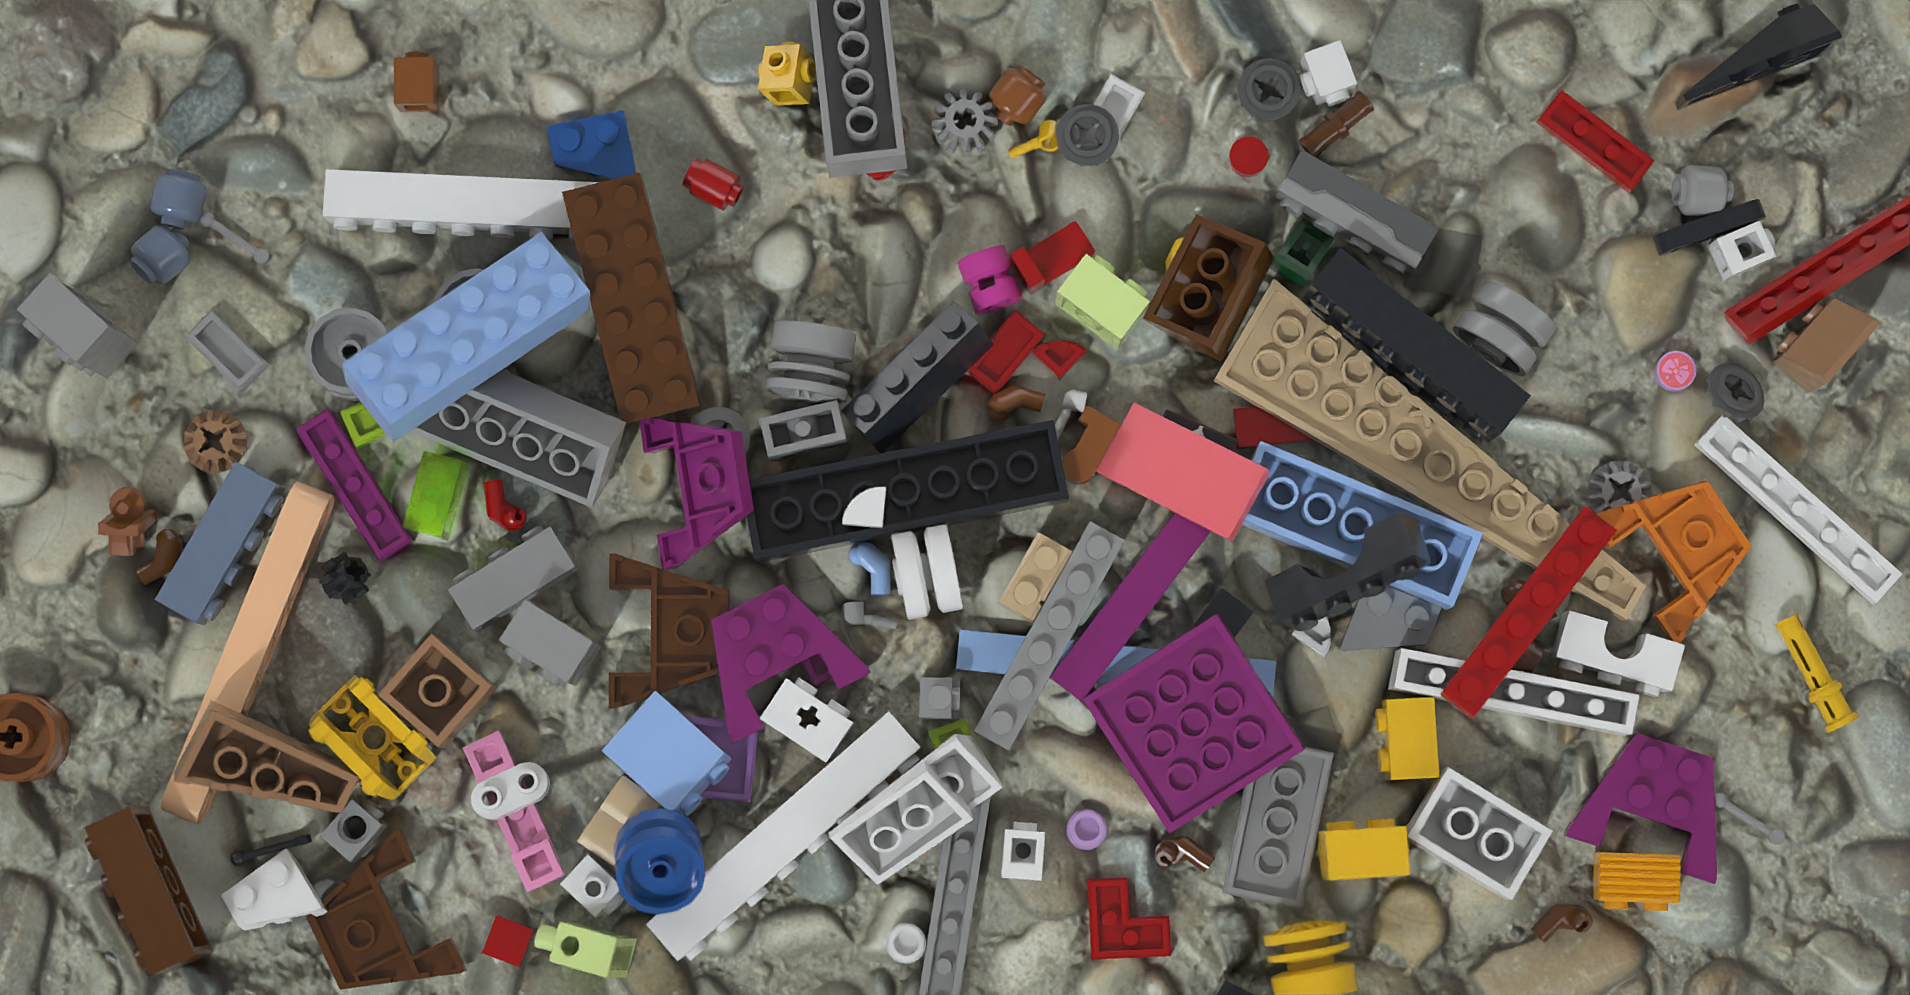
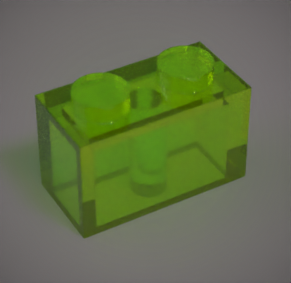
M423 451L403 528L410 532L448 541L469 465L462 460Z

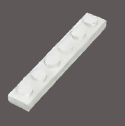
M1723 414L1716 419L1694 444L1871 604H1876L1901 577L1902 573L1731 420L1727 417L1724 418Z

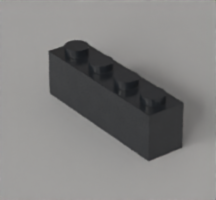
M953 301L841 412L864 439L880 454L884 453L994 344L979 322Z

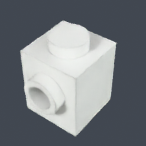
M1341 40L1305 52L1300 61L1304 72L1300 74V80L1307 97L1313 95L1316 105L1327 102L1328 106H1334L1350 99L1349 93L1354 91L1357 81Z
M588 854L560 883L594 917L600 916L603 912L610 916L625 900L618 890L616 876L593 854Z

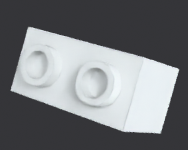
M798 677L795 683L786 678L760 719L824 762L829 763L854 725L853 722L847 719L851 711L833 699L830 700L828 705L824 704L814 697L818 690ZM813 707L817 708L818 711L815 716L821 720L817 727L809 724L806 729L801 726L803 719L799 716L801 710L810 711Z

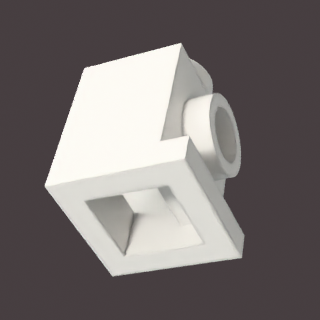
M1760 221L1722 236L1708 245L1723 281L1767 263L1776 257L1773 251L1776 249L1774 237L1769 229H1763ZM1742 245L1748 249L1747 258H1742L1737 246Z
M1013 822V830L1005 829L1001 878L1042 881L1045 832H1037L1036 823ZM1027 843L1030 846L1031 853L1027 858L1022 859L1016 855L1015 848L1018 844Z

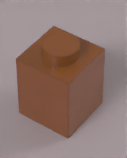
M411 51L406 52L405 57H394V105L400 112H439V65L434 57H429V54L426 52Z

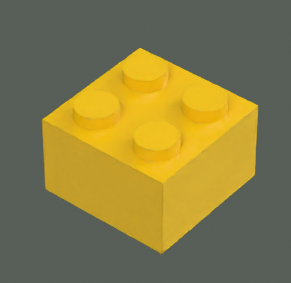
M1395 819L1366 820V828L1355 829V821L1327 822L1326 831L1317 832L1320 879L1342 880L1410 875L1407 827L1396 826Z

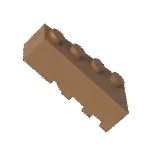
M212 700L206 708L174 771V782L188 785L192 783L208 786L209 789L240 792L250 794L251 797L282 800L289 802V804L342 813L359 780V777L342 760Z

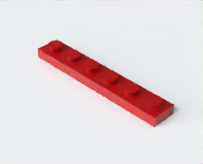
M1910 196L1724 312L1726 322L1750 345L1910 244Z
M1584 506L1439 695L1473 719L1607 545L1617 529L1587 506Z

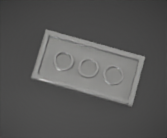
M1305 747L1304 751L1244 787L1222 893L1302 910L1334 753Z

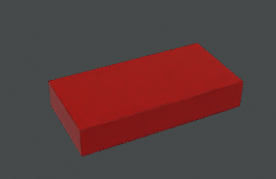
M1015 309L990 339L994 345L966 372L991 393L996 394L1043 339L1045 333Z
M1257 406L1233 409L1236 439L1239 440L1237 449L1256 447L1260 441L1269 445L1314 441Z

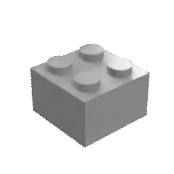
M527 600L523 601L499 639L500 642L508 646L504 651L506 655L528 667L534 662L542 667L538 675L561 688H564L566 683L577 686L601 648V645Z

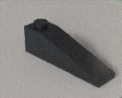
M1799 3L1785 7L1777 12L1778 17L1685 92L1675 102L1677 110L1818 58L1842 38L1839 29L1815 4L1801 8Z

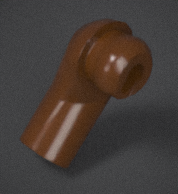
M1188 836L1163 840L1155 849V860L1162 867H1171L1172 864L1189 861L1204 873L1215 859L1214 855Z

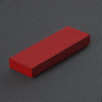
M1562 89L1536 121L1538 125L1628 193L1634 189L1655 161Z

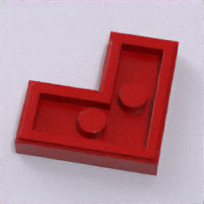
M1128 877L1087 879L1091 960L1171 956L1169 916L1129 917Z

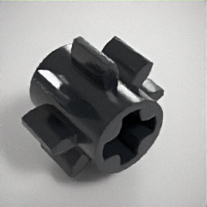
M342 552L321 566L326 574L319 580V583L322 584V588L328 595V598L342 599L344 605H347L355 598H359L369 591L364 583L371 574L361 558H348L347 553Z

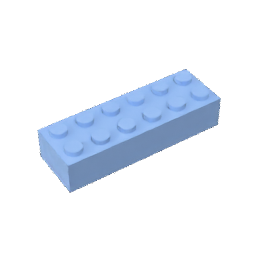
M541 232L343 362L345 382L391 441L395 442L590 311V290Z
M1262 441L1259 442L1251 461L1267 468L1270 474L1242 523L1243 526L1349 569L1355 563L1362 550L1364 529L1399 511L1418 521L1432 563L1419 569L1420 572L1415 577L1407 580H1397L1388 586L1440 606L1445 610L1454 607L1482 538V532Z

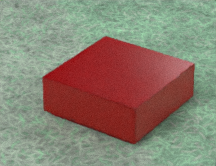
M496 915L482 954L513 966L521 967L535 929Z

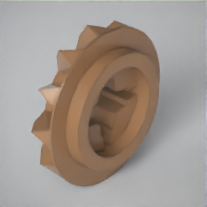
M207 410L205 413L193 417L189 427L184 430L183 449L189 461L205 472L221 473L228 471L232 468L235 461L239 463L247 448L246 431L242 423L235 416L225 411ZM205 430L215 435L223 432L220 443L223 445L224 454L213 447L208 450L205 449L209 442L206 437L207 434L204 432Z

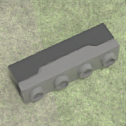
M1301 150L1275 196L1276 199L1281 201L1279 205L1285 211L1298 217L1303 213L1315 220L1314 226L1330 236L1338 233L1349 240L1348 245L1352 249L1366 256L1371 252L1383 259L1382 265L1398 275H1403L1404 272L1412 275L1439 229Z

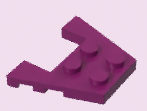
M652 417L639 421L644 453H657L674 448L685 513V528L657 534L662 569H675L751 513L754 508L741 431Z
M784 584L711 620L728 736L731 744L764 728L746 690L819 653L838 690L871 673L869 668Z
M1638 733L1633 734L1604 774L1605 776L1597 788L1584 802L1582 809L1575 819L1567 826L1563 836L1601 847L1612 808L1688 832L1689 836L1680 862V874L1716 884L1717 858L1713 757Z

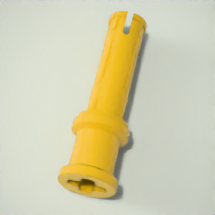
M1798 613L1774 624L1811 690L1808 693V699L1810 703L1816 704L1827 724L1824 727L1826 733L1858 719V713L1851 711L1841 692L1843 685L1837 679L1832 680L1816 647L1801 623Z

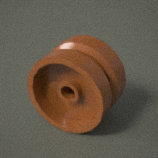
M21 693L0 695V780L8 782L39 781L53 774L65 761L71 744L70 726L62 710L50 700L34 695ZM19 733L23 735L22 742H18Z

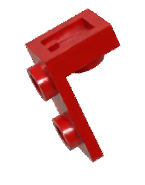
M1073 221L1027 251L1023 246L1010 254V263L1029 294L1032 295L1075 268L1085 254L1090 257L1094 256L1095 249L1079 224Z

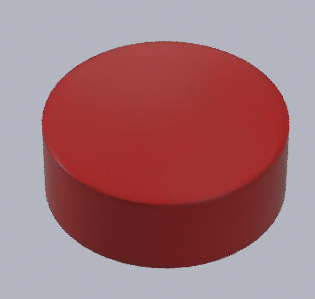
M1251 136L1242 137L1234 142L1228 155L1229 165L1239 176L1248 178L1257 176L1264 170L1268 162V150L1260 139Z

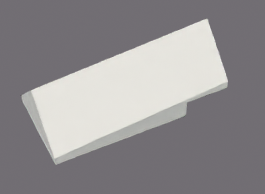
M955 734L830 831L829 838L878 885L972 821L971 809L1002 789L1003 786L973 736Z

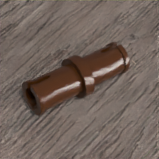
M1357 91L1352 98L1334 113L1332 111L1326 113L1323 116L1325 120L1305 137L1298 140L1299 144L1305 152L1317 158L1339 138L1344 140L1349 135L1348 130L1370 112L1372 113L1374 106L1361 91Z

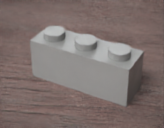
M542 525L537 526L521 537L523 543L511 551L508 546L501 548L487 558L490 564L477 572L472 567L453 579L456 585L449 588L448 591L472 630L480 632L520 607L524 600L530 601L579 570L555 529L550 526L546 529H543Z

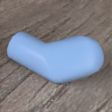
M861 542L860 544L853 545L849 550V559L852 564L861 565L871 573V595L891 594L889 559L872 543Z

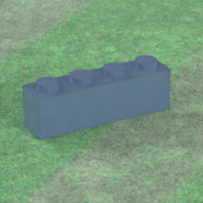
M235 461L155 600L197 624L206 625L208 620L213 621L223 607L224 601L221 597L228 585L234 586L244 570V566L241 563L247 552H253L260 544L264 535V531L261 528L268 516L274 517L279 511L284 497L281 496L284 488Z

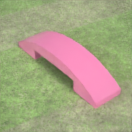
M499 730L463 747L478 784L517 765ZM522 778V788L529 789L524 778ZM496 792L486 794L490 805H494L498 798ZM536 803L497 820L512 852V860L528 893L565 876Z

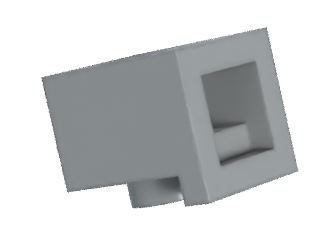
M920 677L919 719L959 720L960 680Z

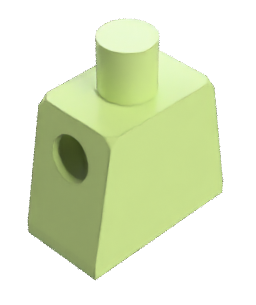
M560 922L558 928L541 924L535 937V947L551 951L550 962L605 978H627L637 938L579 923Z

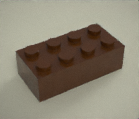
M129 806L84 827L88 835L85 838L86 848L94 860L99 859L105 873L101 875L103 886L110 897L115 896L121 909L117 913L119 922L123 930L127 934L131 933L138 948L134 949V955L143 971L148 970L150 976L169 973L213 952L149 807Z

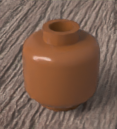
M1020 66L1018 70L1008 68L989 93L990 101L996 106L992 113L1009 126L1014 121L1020 124L1030 123L1047 99V94L1043 89L1046 83L1023 66Z

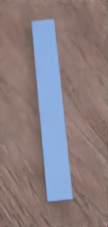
M960 630L956 670L1005 675L1026 636ZM1069 641L1053 672L1077 641ZM1123 646L1095 684L1107 683L1159 649ZM1248 658L1273 697L1276 661Z

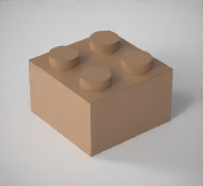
M431 634L378 695L437 747L446 748L498 687L439 636Z

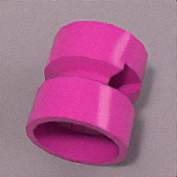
M1004 245L980 250L957 262L964 283L972 286L968 294L976 315L998 311L1023 299L1016 276L1008 274L1012 265ZM995 281L996 285L987 287V282Z

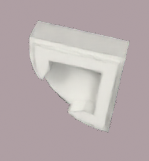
M886 487L871 488L857 495L848 505L842 524L883 528Z
M1327 616L1318 620L1317 626L1306 631L1294 630L1291 633L1294 638L1320 657L1324 658L1331 644V628Z

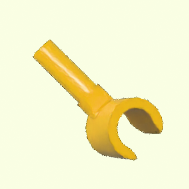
M1046 120L1042 122L1039 127V136L1008 149L1011 159L1038 148L1048 152L1056 151L1058 149L1056 121Z

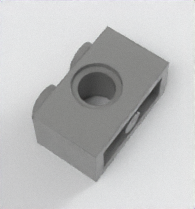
M837 400L759 418L768 458L771 462L847 444Z

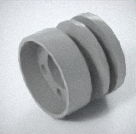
M775 322L771 349L787 356V361L768 363L769 372L784 376V378H766L765 391L780 395L787 400L804 404L818 405L835 400L838 403H846L847 390L832 386L831 384L849 383L850 375L833 368L834 364L853 361L856 334L841 328L810 322Z

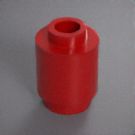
M695 158L691 163L682 184L683 187L689 189V194L722 211L728 205L734 207L744 189V186L739 184L740 175L708 159L702 161L698 158Z

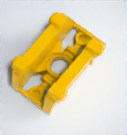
M354 674L310 718L309 726L311 728L308 730L309 736L316 743H325L362 780L360 782L361 788L366 794H371L374 797L378 795L392 801L403 793L437 757L426 746L428 744L427 737L419 730L413 729L411 731L374 694L376 691L375 685L368 678L361 677L359 679ZM349 689L369 709V717L363 711L358 714L352 708L353 701L347 692ZM329 709L338 714H346L351 719L348 725L356 733L341 732L324 714ZM373 726L382 728L386 735L385 743L379 749H371L365 743V733ZM394 742L403 743L411 753L424 761V763L418 765L411 761H404L399 756L402 750ZM381 758L387 764L393 762L398 767V776L402 781L398 789L382 774Z

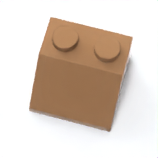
M1835 298L1823 305L1817 302L1802 317V320L1806 323L1805 326L1797 334L1793 331L1789 332L1777 345L1776 349L1781 353L1774 359L1773 363L1809 393L1829 383L1881 323L1875 318Z

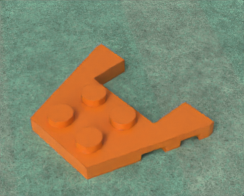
M1700 481L1596 513L1617 529L1606 547L1611 548L1642 526L1685 589L1683 594L1652 615L1667 638L1677 643L1682 642L1687 635L1686 631L1696 618L1702 615L1707 608L1706 604L1716 590L1724 585L1752 547L1708 481Z

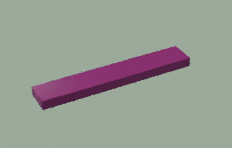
M1175 513L1049 678L1081 702L1211 531Z

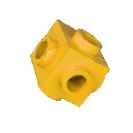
M786 41L780 45L765 46L763 60L758 67V90L775 106L810 104L813 82L817 79L815 59L801 44Z

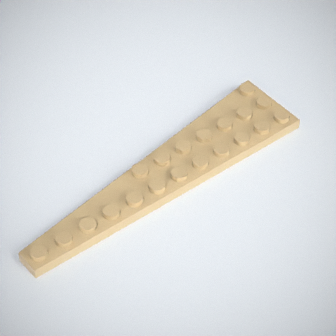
M1273 279L1213 381L1446 518L1482 532V539L1536 569L1568 528L1569 524L1558 516L1559 513L1551 506L1541 502L1527 490L1528 488L1518 479L1512 478L1477 445L1420 398L1409 393L1403 384L1381 370L1372 362L1369 356L1361 350L1358 351L1341 337L1342 334L1331 325L1328 326L1311 312L1312 309ZM1602 550L1571 591L1620 620L1626 621L1643 594L1646 585Z

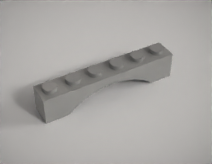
M1089 522L974 730L975 734L1006 751L1010 750L1125 540L1093 522Z

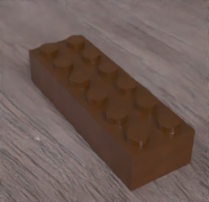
M642 172L563 191L564 203L585 284L590 290V303L621 420L628 424L700 406L701 401Z

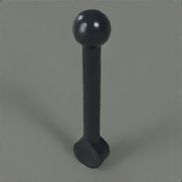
M311 834L247 852L236 850L231 854L230 861L235 866H241L248 859L312 843Z

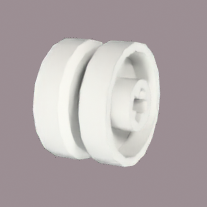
M946 523L926 527L924 532L926 553H919L916 535L911 530L891 534L896 559L892 560L899 596L903 595L908 620L928 616L930 605L927 591L935 590L938 608L943 613L963 609Z

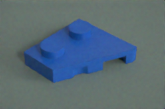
M623 110L546 126L556 167L584 172L601 179H615L637 173Z

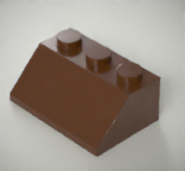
M1196 214L1143 319L1187 347L1222 362L1274 260V256L1266 243Z

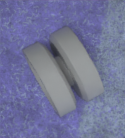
M1485 281L1472 299L1477 311L1465 310L1452 330L1465 345L1488 362L1504 371L1523 377L1537 359L1532 347L1543 348L1557 328L1546 313L1520 294L1498 283Z
M353 307L335 309L319 318L309 331L304 347L306 365L314 379L336 396L352 401H360L345 382L342 363L349 359L348 354L351 350L359 353L391 332V330L367 311Z

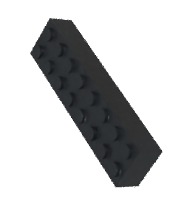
M1054 420L749 479L754 510L746 517L754 559L757 563L889 538L892 537L891 534L909 530L913 533L924 531L929 526L945 523L947 526L1067 503L1069 495ZM886 487L883 528L842 524L848 505L857 495L871 488Z

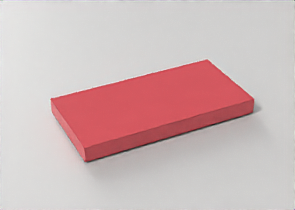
M1133 403L1096 470L1100 475L1233 542L1270 474L1267 468L1136 403Z

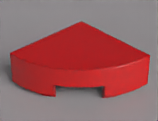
M1064 340L1045 342L1032 351V354L1059 380L1087 353L1083 346Z

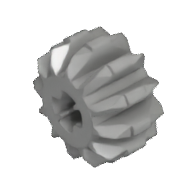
M960 89V100L956 101L953 95L948 93L945 95L948 107L938 104L935 106L934 112L941 118L932 120L931 124L933 129L942 130L936 136L938 144L950 140L947 148L948 153L953 154L958 145L962 146L963 156L968 157L970 155V145L973 144L977 151L983 152L985 145L982 139L987 141L995 139V133L989 128L998 125V117L988 115L994 109L992 102H986L979 106L982 100V93L976 92L972 100H968L967 90ZM966 116L971 117L972 126L967 125L964 130L958 128V120L956 119L964 120Z

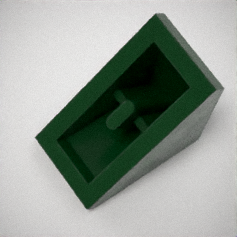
M1302 217L1278 252L1269 269L1300 289H1303L1335 238L1320 231L1314 224Z

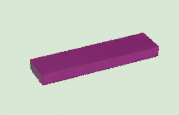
M330 408L295 429L379 562L384 561L414 542Z

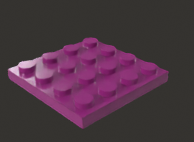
M1218 613L1082 699L1169 833L1305 750V746Z

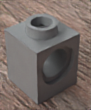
M368 798L364 802L359 799H351L344 807L342 813L337 815L320 836L349 862H357L389 825L381 819L385 814L384 811ZM355 816H360L366 823V832L359 839L352 837L348 830L349 822Z

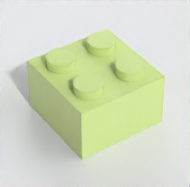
M1085 254L1058 289L1055 305L1118 351L1147 311L1150 303L1145 298L1147 292L1136 282L1128 279L1125 283L1113 274L1115 268L1104 258L1096 255L1093 259Z

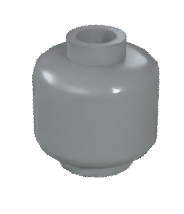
M1688 165L1681 171V174H1677L1674 177L1671 189L1672 202L1675 206H1678L1681 213L1687 216L1706 217L1723 211L1725 205L1732 202L1734 194L1732 181L1727 180L1724 170L1717 166Z

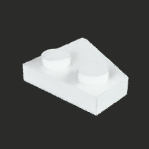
M284 849L220 895L237 925L245 931L261 928L267 923L281 924L291 922L293 917L313 914L316 917L328 912L295 856L288 849Z

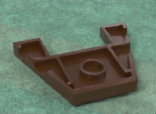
M610 553V590H651V671L609 673V709H618L648 699L654 691L662 694L719 675L711 620L730 611V592L616 553Z
M401 829L394 831L374 853H371L345 881H342L322 901L328 912L316 917L313 914L306 916L339 990L460 974L467 971L452 938L413 955L379 882L380 879L416 862Z

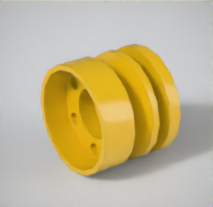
M1315 919L1284 925L1273 933L1263 935L1264 946L1283 945L1284 950L1267 955V962L1286 963L1287 971L1271 977L1274 995H1343L1359 990L1354 963L1335 962L1334 954L1351 947L1350 941L1331 942L1330 938L1332 935L1348 931L1346 921Z

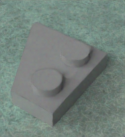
M1386 586L1383 593L1374 597H1364L1357 601L1338 650L1346 652L1426 645L1442 607Z

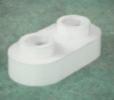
M524 762L477 784L471 795L472 807L479 816L487 820L504 818L542 800L550 788L549 776L538 764ZM526 775H532L534 778V784L529 789H523L521 786V780ZM496 792L497 802L492 806H487L484 801L486 794Z

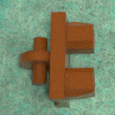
M123 487L114 492L109 502L111 513L98 523V535H109V555L133 556L137 553L136 548L147 544V529L157 521L156 509H149L144 512L146 506L145 498L135 488Z

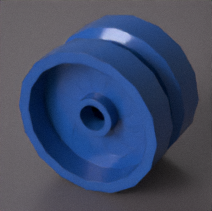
M662 808L646 810L628 819L617 832L614 844L615 874L618 890L628 904L642 912L665 914L676 912L689 905L701 892L706 876L700 832L691 819L673 810Z

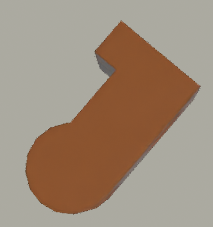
M1087 405L1078 420V424L1085 427L1086 430L1076 448L1068 451L1062 461L1065 479L1074 485H1083L1092 479L1121 427L1120 423Z

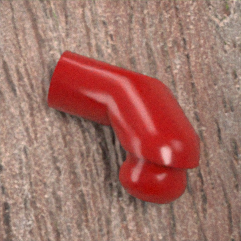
M503 480L484 481L487 517L508 531H517L522 528L527 520L526 512L505 500Z

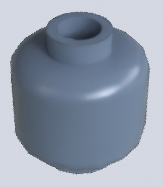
M169 169L168 174L157 177L150 209L154 214L162 217L160 224L184 229L185 222L195 223L200 220L207 189L205 185L199 182V175L182 170Z
M154 226L132 245L131 254L133 258L130 259V264L138 275L149 284H152L154 281L166 284L189 264L190 257L186 248L190 246V243L176 228L168 230L162 226Z

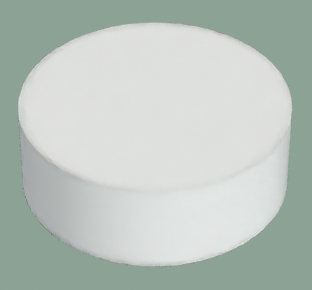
M901 923L889 932L886 939V948L889 955L895 961L908 964L917 961L923 955L926 948V938L918 926L911 923Z

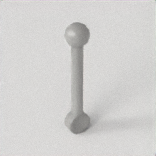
M206 211L202 213L199 221L203 226L213 227L254 255V260L258 264L264 265L270 261V253L266 249H257L216 221L211 212Z
M1714 793L1715 807H1724L1767 835L1770 843L1779 845L1784 842L1785 834L1782 830L1771 829L1727 801L1724 793Z

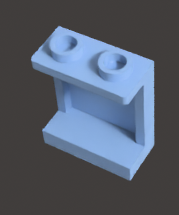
M657 691L652 693L602 749V752L667 810L677 811L682 815H689L698 807L702 801L700 794L710 783L715 785L726 775L729 770L727 764L732 759Z

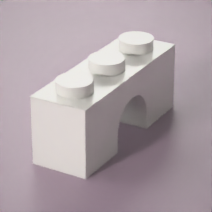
M1570 610L1562 613L1550 654V659L1560 661L1558 668L1577 674H1582L1583 669L1597 672V680L1620 686L1621 680L1637 684L1635 691L1653 697H1658L1660 692L1664 693L1673 690L1685 645L1646 633L1638 636L1633 653L1626 659H1620L1610 654L1605 646L1604 635L1608 624L1607 621Z

